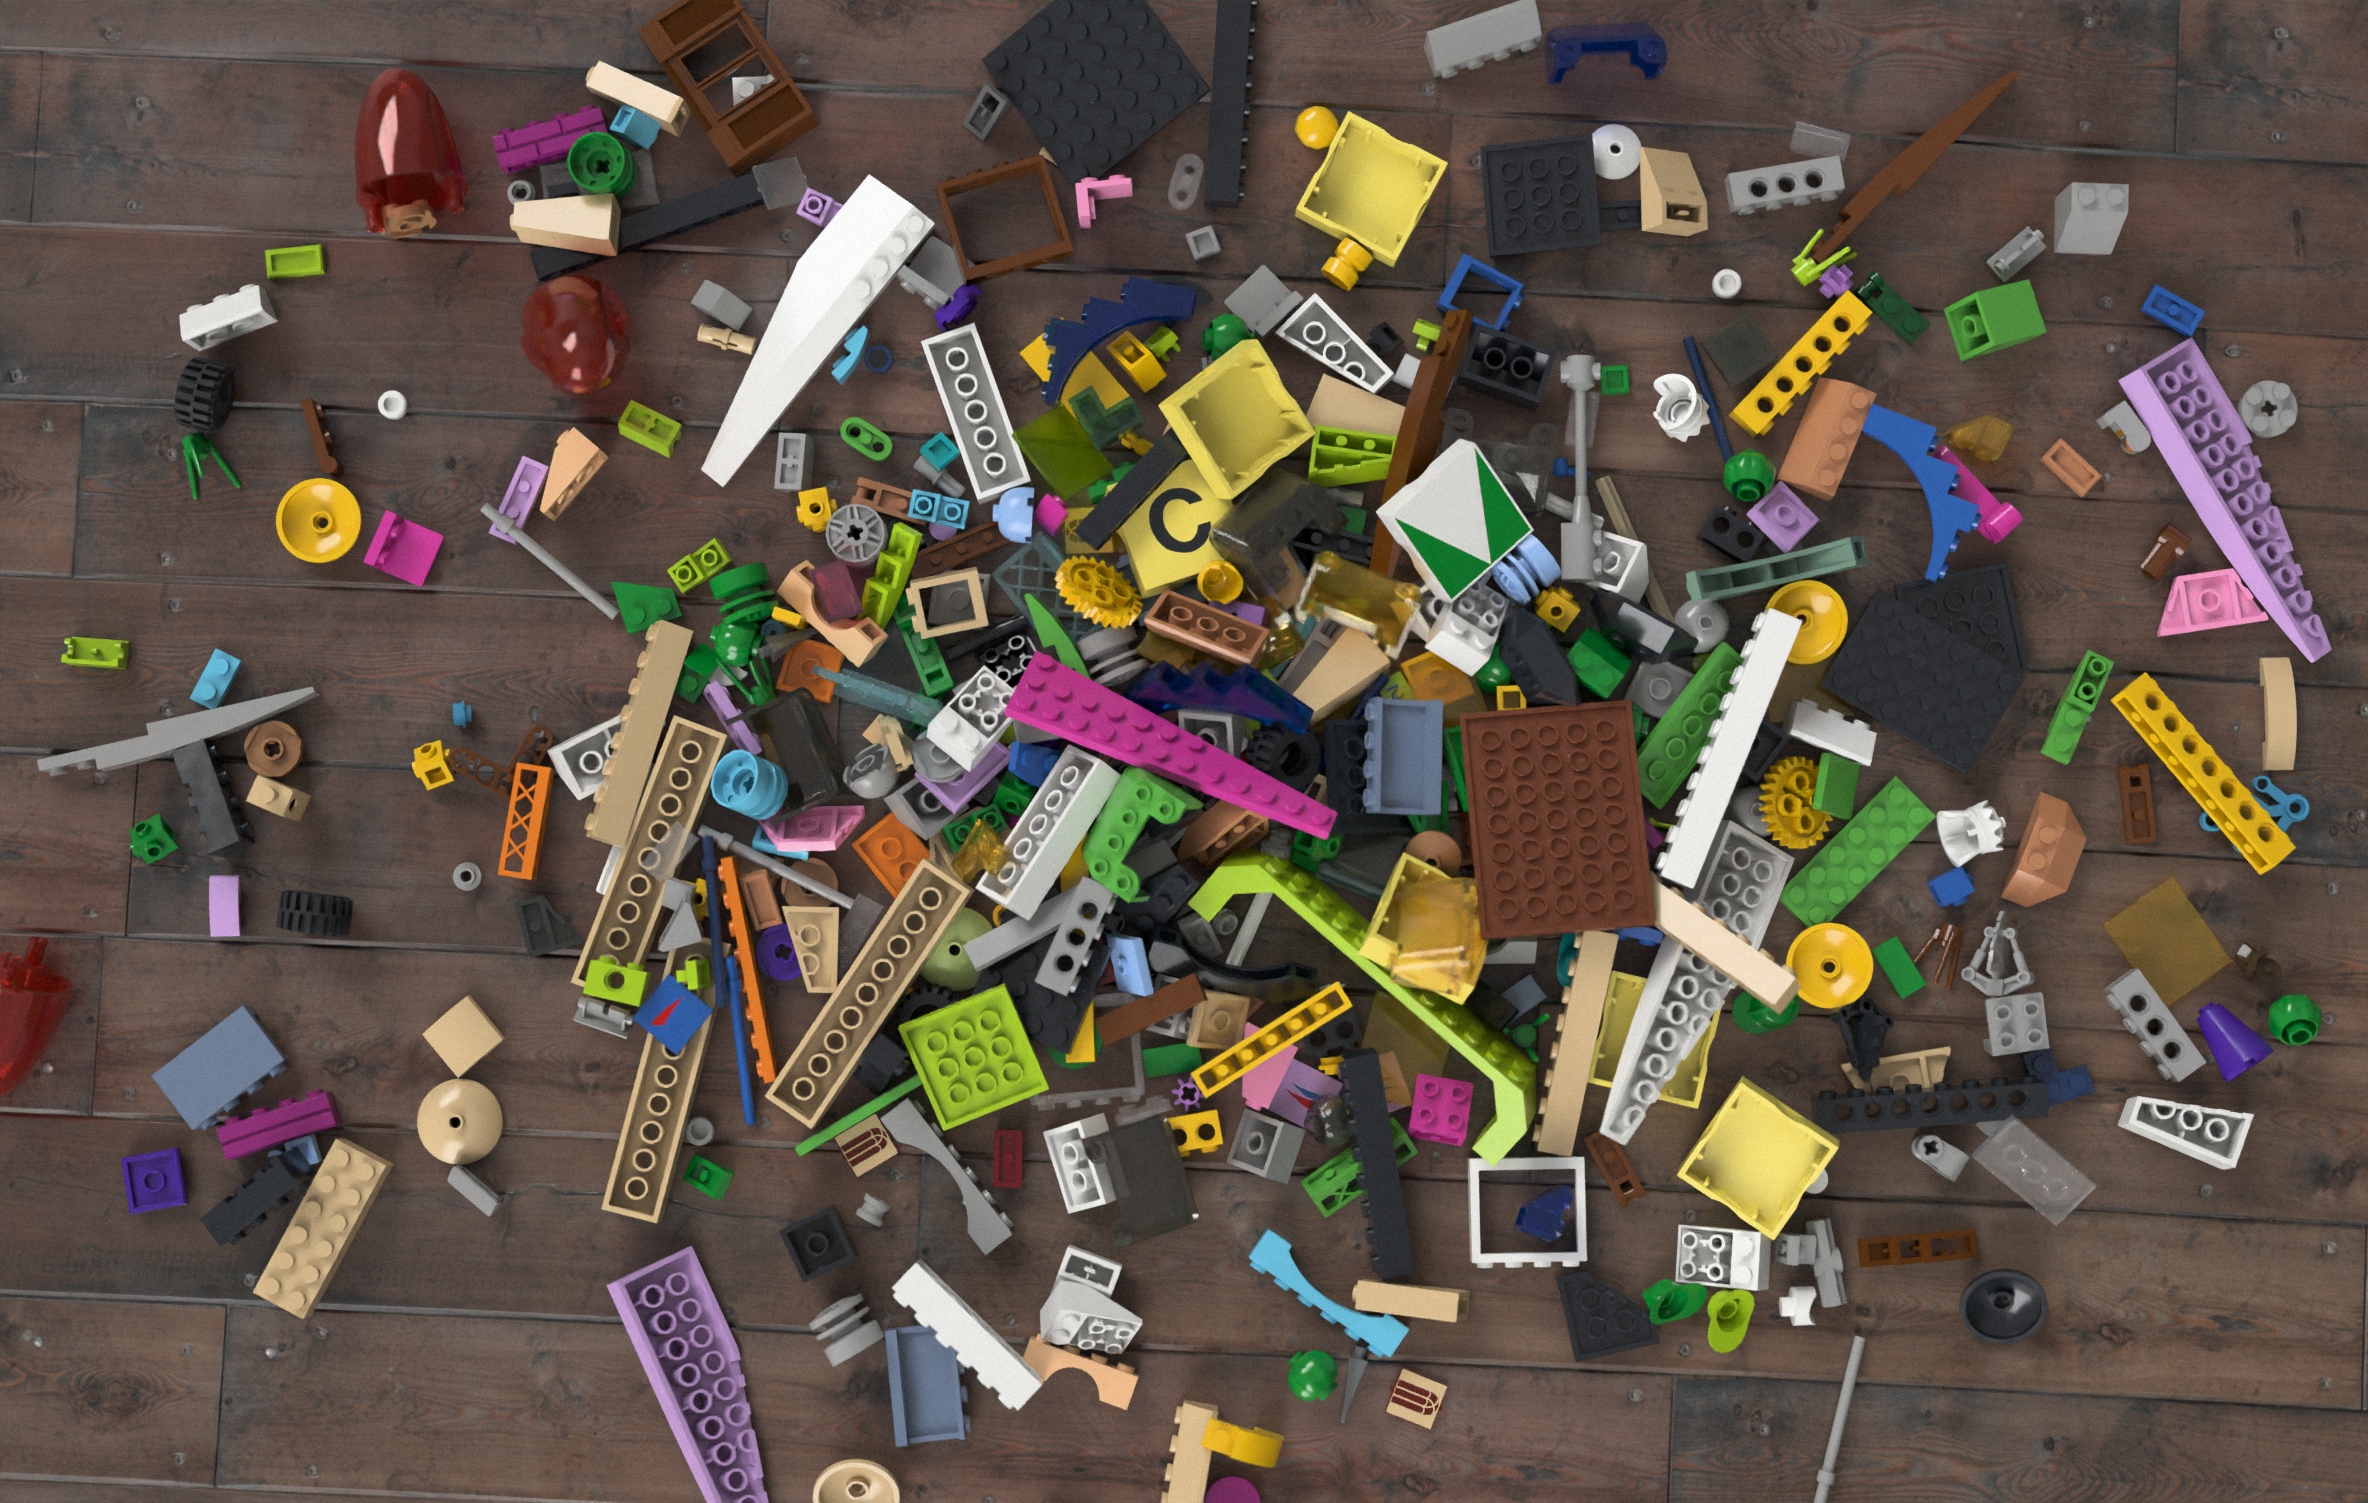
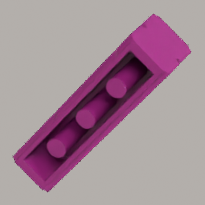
M589 105L580 108V113L569 116L568 113H560L554 115L552 121L542 123V121L536 120L528 122L525 125L526 128L515 131L514 128H506L499 131V135L492 137L501 170L505 174L566 158L575 141L586 133L598 131L610 134L601 107L596 108L595 105Z
M318 1089L306 1093L307 1099L296 1102L294 1097L278 1102L280 1108L269 1111L268 1106L251 1111L252 1117L242 1120L241 1115L224 1120L225 1126L217 1128V1132L222 1143L225 1159L227 1161L238 1159L342 1125L333 1093H324L323 1089Z

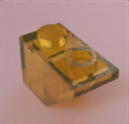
M1989 414L1953 426L1945 432L1943 437L1949 439V443L1959 449H1965L1966 447L1974 451V455L1977 458L1990 462V460L1995 461L2001 456L2015 427Z

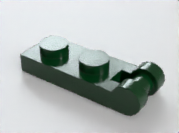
M1874 271L1869 274L1867 282L1863 286L1859 285L1853 291L1854 295L1909 346L1930 325L1923 316ZM1875 289L1881 293L1877 300L1871 296Z

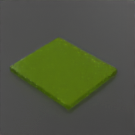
M1063 404L1057 405L1053 410L1018 431H1014L1011 435L1063 501L1068 500L1069 497L1104 475L1111 473L1114 469Z

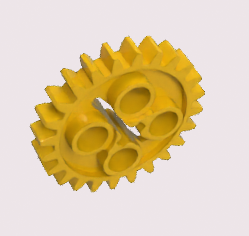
M1081 555L1080 559L1073 556L1071 560L1067 558L1056 573L1055 580L1058 582L1056 588L1061 590L1059 595L1067 597L1068 599L1065 603L1074 605L1073 611H1081L1084 619L1091 617L1094 624L1101 621L1105 628L1110 624L1114 629H1117L1119 625L1124 629L1127 624L1131 626L1142 611L1140 610L1143 606L1140 602L1142 597L1136 594L1137 588L1130 587L1132 581L1124 580L1122 578L1124 573H1116L1113 565L1109 568L1106 567L1103 560L1099 564L1094 557H1091L1088 561L1083 555Z
M1786 757L1785 760H1777V765L1769 767L1771 773L1764 774L1767 784H1760V787L1765 792L1764 795L1758 796L1760 800L1764 801V805L1760 806L1759 810L1765 811L1766 814L1761 821H1768L1769 823L1766 832H1774L1772 839L1780 840V846H1788V849H1803L1816 845V840L1823 839L1822 832L1829 831L1826 821H1833L1829 814L1812 809L1819 765L1813 766V760H1805V757Z

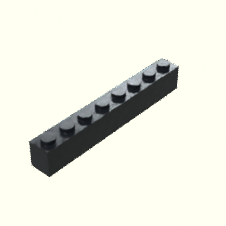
M1218 0L1204 206L1238 208V200H1244L1245 183H1239L1240 172H1246L1247 156L1241 155L1242 145H1247L1248 128H1243V118H1249L1250 101L1245 100V90H1251L1252 73H1247V63H1253L1254 46H1248L1249 35L1255 36L1256 19L1250 18L1251 8L1257 7V0Z
M1373 1047L1339 1053L1341 1062L1336 1064L1339 1079L1344 1080L1345 1090L1341 1091L1343 1105L1345 1108H1349L1350 1118H1346L1348 1133L1353 1135L1355 1143L1354 1146H1351V1154L1354 1163L1358 1162L1360 1172L1355 1174L1356 1183L1359 1191L1363 1190L1364 1200L1360 1201L1362 1215L1364 1218L1367 1217L1369 1228H1365V1236L1368 1245H1372L1374 1254L1369 1256L1373 1273L1377 1272L1382 1280L1415 1274L1379 1054Z

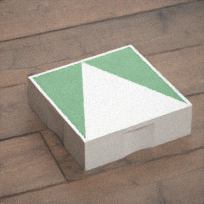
M1460 438L1435 459L1419 478L1404 486L1376 511L1396 542L1408 552L1415 569L1434 596L1448 603H1452L1534 531L1477 445Z

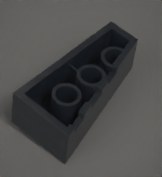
M201 739L173 751L172 754L182 783L186 788L191 789V793L188 794L190 806L201 818L196 823L199 832L204 834L209 841V844L204 846L207 855L225 857L254 844L252 836H254L253 827L248 820H244L241 810L244 809L242 801L237 794H233L230 784H233L228 770L226 768L223 769L219 759L222 758V754L217 744Z

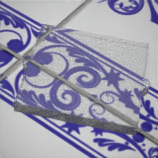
M796 156L752 167L758 184L757 190L761 192L767 210L801 203L808 186L805 181L807 177L803 175Z

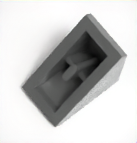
M989 82L985 83L962 124L982 141L986 140L1011 111L1009 99Z

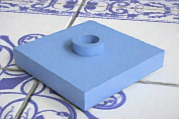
M1117 933L1107 935L1108 947L1113 948L1110 956L1118 990L1142 996L1153 994L1154 989L1142 938Z

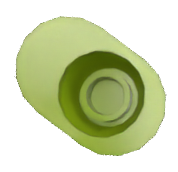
M1722 1287L1709 1300L1707 1310L1711 1322L1708 1329V1341L1713 1350L1727 1353L1734 1350L1742 1342L1755 1305L1754 1297L1749 1291L1744 1289L1732 1290L1731 1288Z

